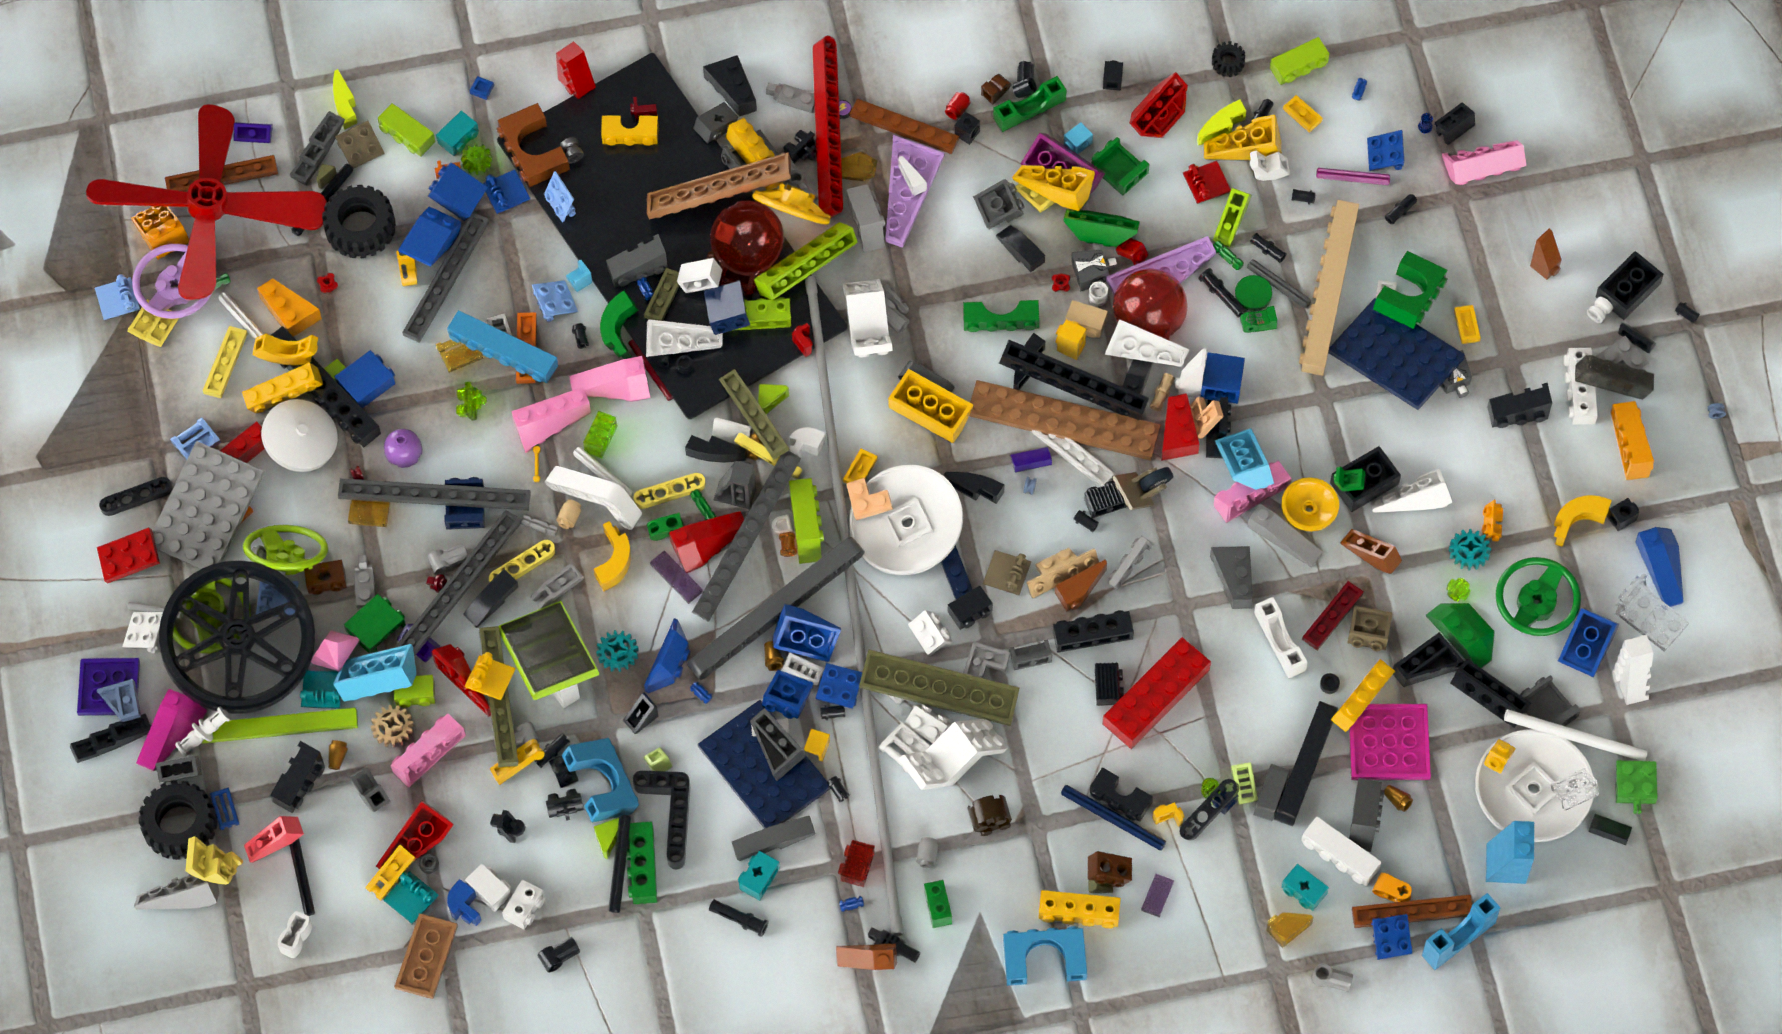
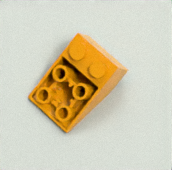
M152 206L131 217L150 250L167 244L187 245L189 243V238L183 225L168 206ZM174 251L162 253L156 256V258L159 260Z

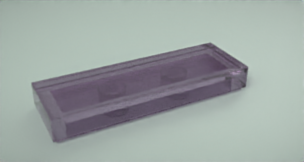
M665 551L650 562V565L688 604L703 592V589Z

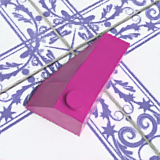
M168 689L159 706L136 763L155 771L156 763L164 762L171 755V752L176 748L175 743L181 742L194 730L192 724L195 723L200 726L198 720H203L207 710L186 695Z

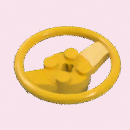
M780 183L779 189L755 190L752 194L754 200L782 212L819 224L828 225L830 223V216L825 214L813 202L815 194L810 193L809 195L803 189Z

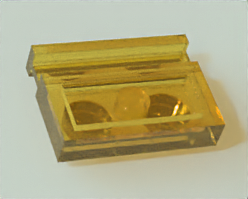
M352 500L348 523L387 527L390 502Z

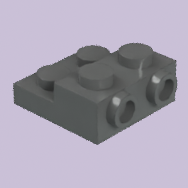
M1006 179L973 196L989 230L1004 221L1009 223L1024 214L1022 209L1025 206L1020 198L1017 199L1015 195L1018 192L1015 185L1009 183Z

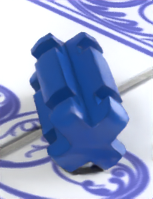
M1358 78L1352 93L1353 99L1358 101L1362 99L1361 97L1367 85L1366 79Z
M643 277L637 281V285L640 287L643 296H645V300H650L654 292H652L647 279Z
M699 682L691 685L690 690L694 691V694L701 701H704L703 703L707 704L712 699V694H709L702 685H699Z
M859 896V898L845 899L844 902L841 900L839 905L841 911L845 912L846 909L849 911L857 909L858 906L863 907L864 901L862 896Z

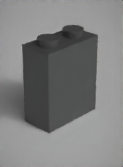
M199 756L156 763L159 783L202 775Z

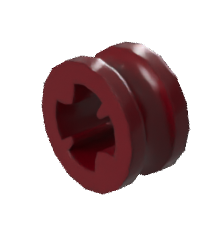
M356 466V469H349L353 479L365 480L359 466Z

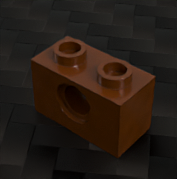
M342 559L318 563L312 569H304L308 594L318 595L325 591L337 592L347 588ZM325 576H329V577H330V578H329L328 580H326V581L321 580V579H322L323 577H325Z

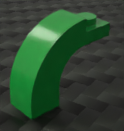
M625 291L615 296L606 306L601 317L600 333L606 347L610 350L613 349L618 358L628 359L632 355L621 338V328L625 320L636 313L638 308L630 295Z

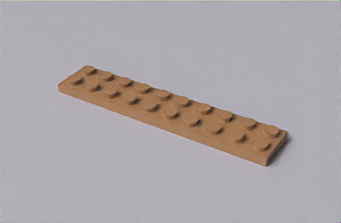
M980 380L976 381L970 401L973 404L970 417L1031 432L1036 430L1045 435H1056L1057 438L1061 439L1069 438L1076 443L1150 461L1152 460L1161 424L1137 420L1128 416Z

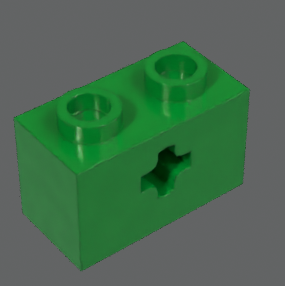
M944 880L924 883V894L932 928L951 925L952 914Z

